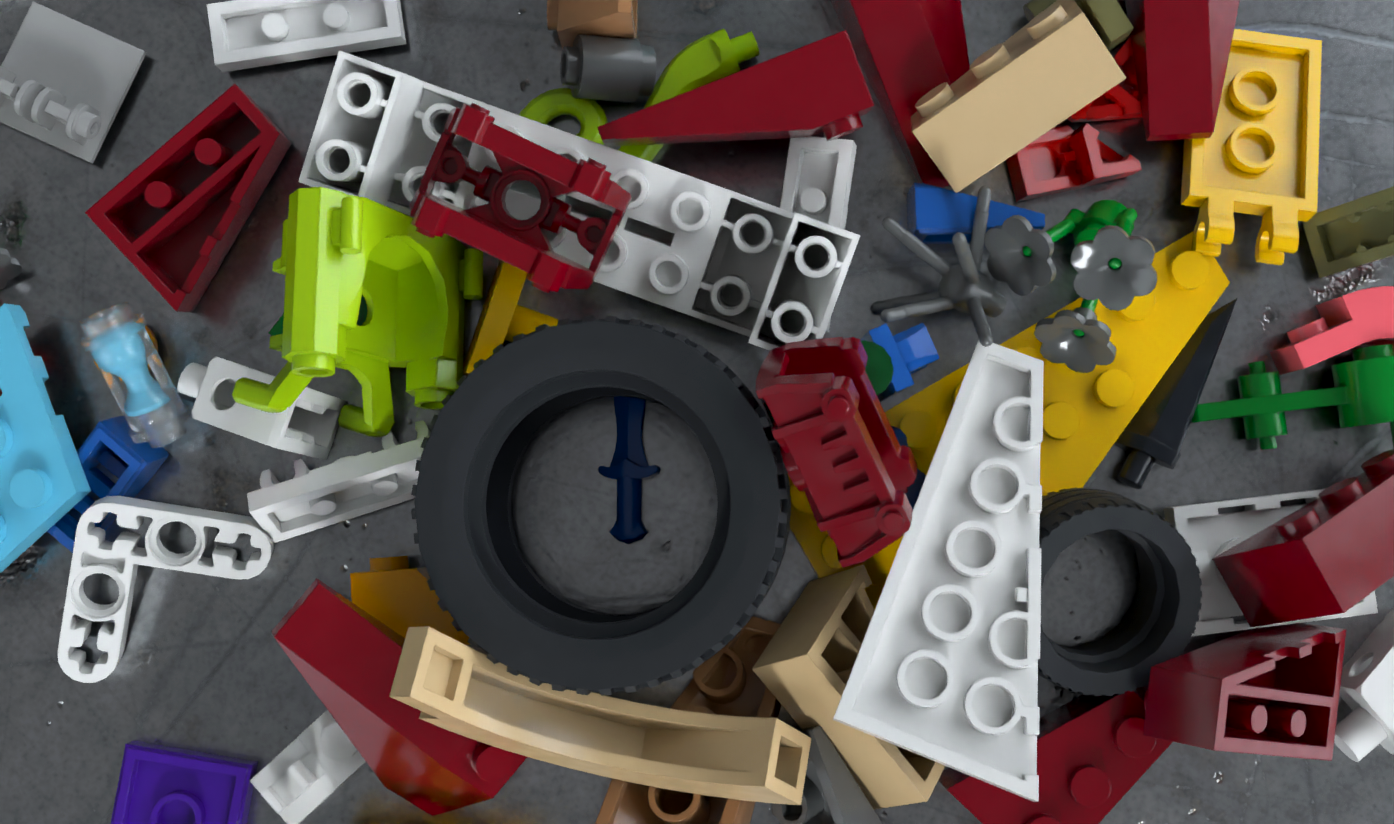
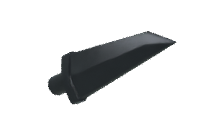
M1237 298L1204 318L1114 443L1117 447L1130 453L1117 477L1122 483L1135 489H1141L1154 463L1169 469H1174L1181 456L1179 452Z

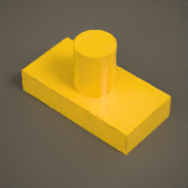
M500 259L463 363V374L467 376L475 370L473 365L480 359L486 360L494 354L493 349L500 344L503 345L505 340L513 342L514 336L521 333L525 335L536 331L535 327L547 324L550 327L558 325L559 319L517 304L528 273Z

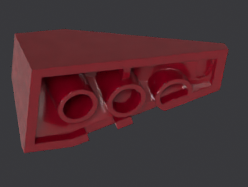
M830 0L844 30L847 31L852 47L918 183L941 188L950 187L948 181L913 134L911 116L918 111L915 104L926 93L942 83L947 82L950 86L970 70L961 0Z
M1125 0L1127 16L1134 27L1130 36L1146 141L1210 138L1215 129L1240 0Z
M844 30L597 128L602 141L607 147L809 137L822 131L826 141H831L862 128L863 124L860 117L868 114L873 108L874 103L847 31Z
M317 578L271 631L275 640L384 787L431 816L493 799L527 758L526 756L467 738L419 719L420 710L389 697L405 638Z

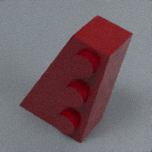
M233 84L85 213L176 312L193 313L285 156L291 142L253 99L238 85Z
M1394 449L1378 454L1361 465L1364 473L1326 488L1319 493L1318 496L1320 498L1212 559L1250 627L1345 613L1394 576Z
M1305 623L1255 628L1151 666L1149 687L1144 698L1145 721L1143 735L1214 751L1332 761L1347 629Z
M1126 691L1120 695L1113 694V696L1082 694L1039 718V735H1037L1039 802H1032L950 767L942 772L938 781L982 824H1099L1171 745L1172 741L1143 735L1145 721L1144 701L1134 691Z

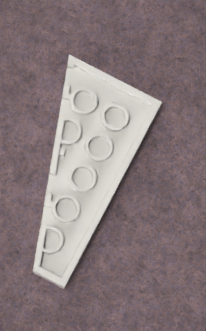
M978 340L913 509L911 526L903 535L833 720L1032 802H1039L1037 735H1039L1040 707H1037L1041 633V548H1039L1040 513L1042 511L1040 450L1041 442L1043 441L1044 361L995 343L985 347Z

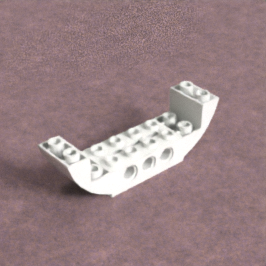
M339 50L298 182L311 187H324L342 191L347 195L365 197L410 215V203L416 190L420 187V182L441 134L445 130L444 126L451 110L456 107L461 109L463 104L471 106L474 103L490 111L489 115L495 118L493 124L575 163H578L580 159L587 161L588 158H591L606 165L605 170L612 173L610 180L631 194L632 198L594 282L750 337L748 343L769 351L787 343L822 339L824 337L860 235L725 189ZM456 134L452 145L467 157L471 168L482 172L484 167L488 165L501 171L491 150ZM436 181L430 192L464 210L488 204V202L473 195L475 186L466 181L454 184ZM519 181L513 184L506 193V208L516 219L526 220L531 218L540 208L541 197L538 189L529 181ZM579 192L556 197L571 204L572 210L570 215L583 221L592 217L611 219L616 209ZM563 228L559 235L544 229L555 253L589 268L593 255L580 245L577 240V234Z

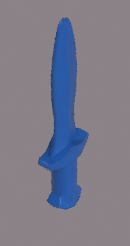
M618 396L614 397L617 424L615 452L610 467L600 466L598 472L604 477L617 480L616 522L610 530V534L620 542L632 544L642 540L648 534V530L642 522V480L653 478L660 473L661 469L658 465L649 466L644 452L642 425L645 399Z

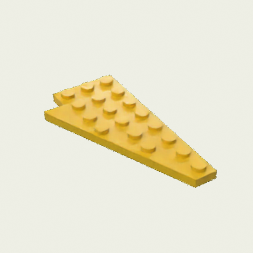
M1194 231L1155 253L1151 265L1156 270L1158 278L1156 286L1151 293L1144 296H1134L1132 303L1126 309L1119 311L1106 308L1098 300L1094 311L1097 315V320L1110 328L1111 337L1109 341L1112 342L1117 350L1114 361L1111 364H1096L1093 371L1080 373L1071 370L1065 363L1059 364L1048 361L1040 353L1042 342L1034 335L1037 323L1000 344L1006 348L1044 361L1043 441L1041 442L1040 485H1042V496L1050 492H1059L1061 489L1083 488L1230 284L1214 256L1202 255L1199 252L1192 251ZM1078 298L1046 318H1054L1057 312L1062 310L1073 311L1079 308L1083 298ZM969 363L885 412L890 425L901 429L906 435L908 447L911 449L918 464L917 468L925 475L928 473ZM789 477L791 496L790 531L817 577L822 578L864 564L872 581V584L864 589L875 610L903 536L866 561L842 568L838 561L837 546L834 540L829 537L827 531H820L805 492L799 491Z

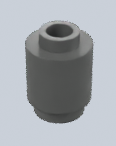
M578 34L573 41V46L563 47L560 62L562 85L571 86L572 96L575 99L635 102L638 96L650 97L656 79V54L654 47L641 45L638 38Z

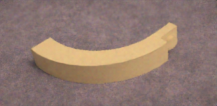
M429 626L408 627L389 697L420 710L419 719L509 752L599 776L705 796L801 805L811 737L778 718L698 713L647 705L606 695L601 696V694L594 692L582 695L572 690L556 691L552 690L551 684L543 683L538 686L529 682L528 677L521 674L515 676L507 672L506 665L500 662L494 664L486 658L487 655Z

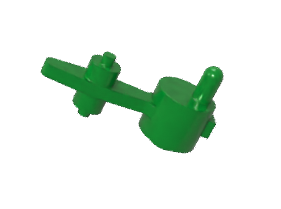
M1393 344L1351 350L1353 361L1331 365L1334 388L1282 394L1279 371L1266 372L1265 361L1248 363L1250 375L1237 377L1240 399L1198 404L1191 423L1243 417L1246 439L1259 438L1260 450L1277 448L1275 436L1288 435L1285 412L1337 406L1340 428L1390 423L1394 449Z

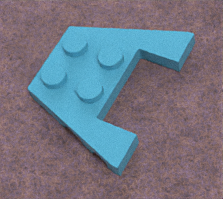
M5 303L0 307V389L2 390V395L0 396V573L91 492L64 416L55 415L44 385L49 376L41 356L33 355L24 329L30 327L26 313L20 305Z

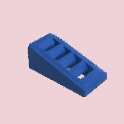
M913 183L906 197L907 230L925 244H953V235L958 232L963 233L967 243H970L977 197L961 192L955 193L953 190L925 183ZM990 200L986 232L996 225H1002L1007 218L1013 215L1025 217L1034 229L1042 230L1045 227V214Z
M125 416L99 421L77 451L89 487L100 499L106 496L135 498L169 456V453ZM99 463L118 478L116 483L96 468ZM86 495L74 508L83 514L95 501ZM67 512L47 532L73 553L78 521ZM108 512L101 522L94 523L95 527H100L106 531L117 518V514Z

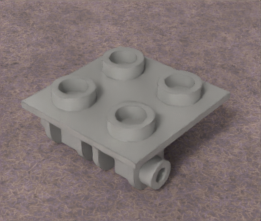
M33 1L2 65H0V123L93 164L146 52Z

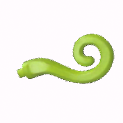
M723 28L690 43L665 67L643 109L739 72L738 63L760 55L752 31L729 39L726 30ZM569 88L552 89L540 94L531 100L519 114L545 125L558 116L571 115L581 125L580 132L576 136L604 145L597 128L608 123L604 110L596 100L573 98ZM664 144L621 146L618 150L651 162Z

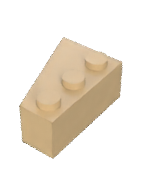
M1056 0L1004 43L990 48L975 59L969 66L970 70L950 86L947 82L942 83L920 98L915 104L918 111L911 116L912 132L955 193H958L1125 80L1126 76L1074 0Z
M863 564L809 581L752 670L801 729L815 726L822 727L874 810L927 802L945 765L833 720L875 611L864 589L872 584V581Z

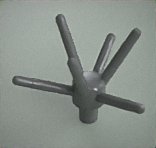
M986 185L981 186L978 191L970 247L963 233L958 232L953 235L952 241L960 264L950 265L891 217L883 219L882 225L888 232L942 275L939 289L936 291L874 302L871 305V310L875 314L881 313L880 317L883 322H893L956 309L963 314L971 316L982 346L988 347L993 343L986 315L992 318L999 316L1006 307V298L994 290L991 278L980 271L991 199L990 187Z

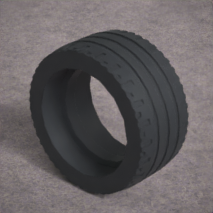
M1092 488L1061 489L1059 492H1050L1042 496L1039 548H1041V591L1045 575L1063 550L1084 535L1108 529L1121 532L1131 541L1136 549L1140 578L1134 603L1120 624L1096 641L1072 647L1058 645L1047 638L1043 632L1041 622L1038 674L1056 685L1084 695L1113 696V694H1124L1126 691L1132 692L1137 690V687H1144L1148 684L1151 666L1182 655L1185 651L1184 648L1191 641L1190 637L1196 630L1195 625L1199 621L1200 616L1198 614L1202 603H1200L1202 581L1199 578L1200 570L1196 565L1197 560L1191 553L1192 550L1185 542L1183 536L1152 509L1110 491Z

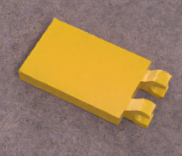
M1234 29L1214 132L1210 138L1184 139L1181 205L1200 207L1193 232L1192 251L1199 252L1202 255L1218 257L1221 254V244L1230 245L1233 242L1235 231L1234 212L1263 216L1255 244L1256 262L1282 265L1284 263V252L1295 253L1298 250V221L1307 222L1317 213L1322 40Z

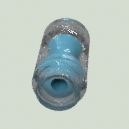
M129 302L119 303L100 310L79 322V326L85 336L80 340L84 351L91 352L126 422L131 428L128 434L133 443L148 442L151 448L162 447L186 434L187 430L184 424L192 418V410L188 404L183 403L178 395L177 389L145 329L147 322L143 314H135ZM148 364H149V366H150V368H151V370H152V372H153V374H154L156 380L151 376V374H150V372H149V369H148ZM119 377L125 382L126 387H127V392H126V390H125V388H124L122 382L120 381Z

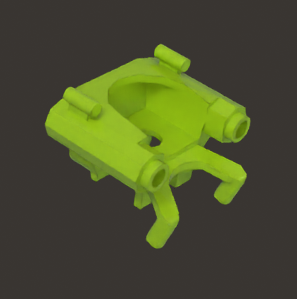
M324 187L298 188L289 195L288 219L283 221L281 257L273 261L272 271L286 276L283 334L270 336L269 348L282 352V358L288 362L270 384L247 377L238 379L232 393L233 399L239 404L264 412L280 413L286 410L287 407L290 408L313 377L332 376L335 374V367L349 370L362 386L363 408L352 404L344 405L339 414V425L344 429L370 437H383L388 435L395 422L389 367L406 368V392L415 397L414 405L416 407L433 410L442 409L444 405L441 402L448 394H454L459 387L457 382L463 375L465 299L480 300L483 298V251L476 248L466 249L460 241L445 233L442 238L438 236L434 238L425 236L417 232V227L411 224L413 217L368 198L347 195L342 191ZM363 295L367 304V318L363 325L359 326L357 325Z

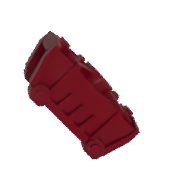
M472 103L471 106L463 104L461 109L458 107L452 109L444 126L445 130L440 136L422 177L420 187L416 190L410 203V216L413 217L411 224L417 227L416 231L430 238L435 236L442 238L445 233L527 272V279L532 281L531 285L547 293H550V291L558 292L560 287L564 289L590 288L632 198L631 194L610 180L612 173L605 170L607 166L591 158H588L587 161L580 159L578 163H575L493 124L495 118L489 115L490 111L477 104ZM456 134L491 150L501 171L488 165L484 167L482 172L471 168L467 157L452 145ZM436 181L449 184L466 181L475 186L473 195L488 202V204L464 210L430 192ZM519 181L531 182L536 186L541 197L539 210L534 216L526 220H519L513 217L507 210L505 203L507 191L513 184ZM579 192L616 209L611 219L592 217L583 221L570 215L572 210L571 204L556 197ZM563 228L577 234V240L580 245L593 255L589 268L555 253L544 229L556 235H559Z
M843 337L791 342L770 350L757 375L756 393L758 399L762 398L765 400L774 418V426L771 427V431L775 440L780 444L782 459L794 486L799 491L805 492L820 531H827L829 537L834 540L837 546L838 561L843 568L866 561L901 538L909 530L913 509L905 493L908 492L909 486L916 479L918 464L911 449L904 445L900 446L865 371L868 356L860 339L855 337L844 339Z

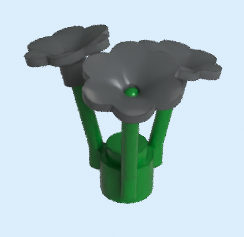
M1100 200L1094 202L1085 213L1078 209H1071L1063 221L1047 231L1034 229L1025 217L1013 215L1007 218L1002 225H996L986 232L984 243L990 253L987 260L989 273L994 279L1007 282L1010 289L1020 296H1027L1035 291L1037 286H1046L1055 279L1057 271L1051 259L1054 243L1069 233L1073 234L1075 248L1072 251L1070 260L1073 268L1077 271L1074 289L1083 298L1081 306L1073 311L1062 310L1057 312L1054 318L1042 319L1037 323L1034 335L1042 342L1040 353L1048 361L1059 364L1065 363L1071 370L1080 373L1093 371L1096 364L1108 365L1114 361L1117 350L1112 342L1109 341L1111 330L1106 324L1097 320V315L1094 312L1098 300L1110 310L1119 311L1126 309L1132 303L1134 296H1144L1151 293L1156 286L1158 278L1156 270L1151 265L1155 256V248L1152 242L1143 236H1131L1134 222L1138 216L1136 210L1126 208L1122 203L1114 200Z

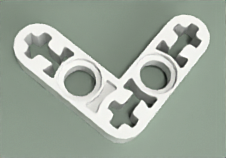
M106 496L96 500L81 515L76 529L58 645V663L71 679L82 683H96L107 678L114 671L125 650L138 565L230 579H250L259 575L267 567L274 550V542L258 522L250 516L124 496ZM108 512L117 514V525L125 528L139 529L144 522L143 516L153 519L145 535V548L137 547V542L142 534L121 532L114 542L105 540V530L95 527L94 523L101 522ZM174 521L187 524L196 535L195 547L186 553L176 554L168 551L160 541L161 527ZM209 527L219 528L220 530L214 540L216 542L235 543L239 534L245 533L251 535V546L261 548V552H252L248 562L236 560L237 552L230 547L216 546L212 553V558H206L202 555L210 539ZM95 573L109 575L116 581L119 587L118 599L108 605L92 602L84 592L83 583L85 578ZM92 621H105L99 629L97 648L108 653L102 654L96 663L87 662L86 652L75 647H81L89 636Z

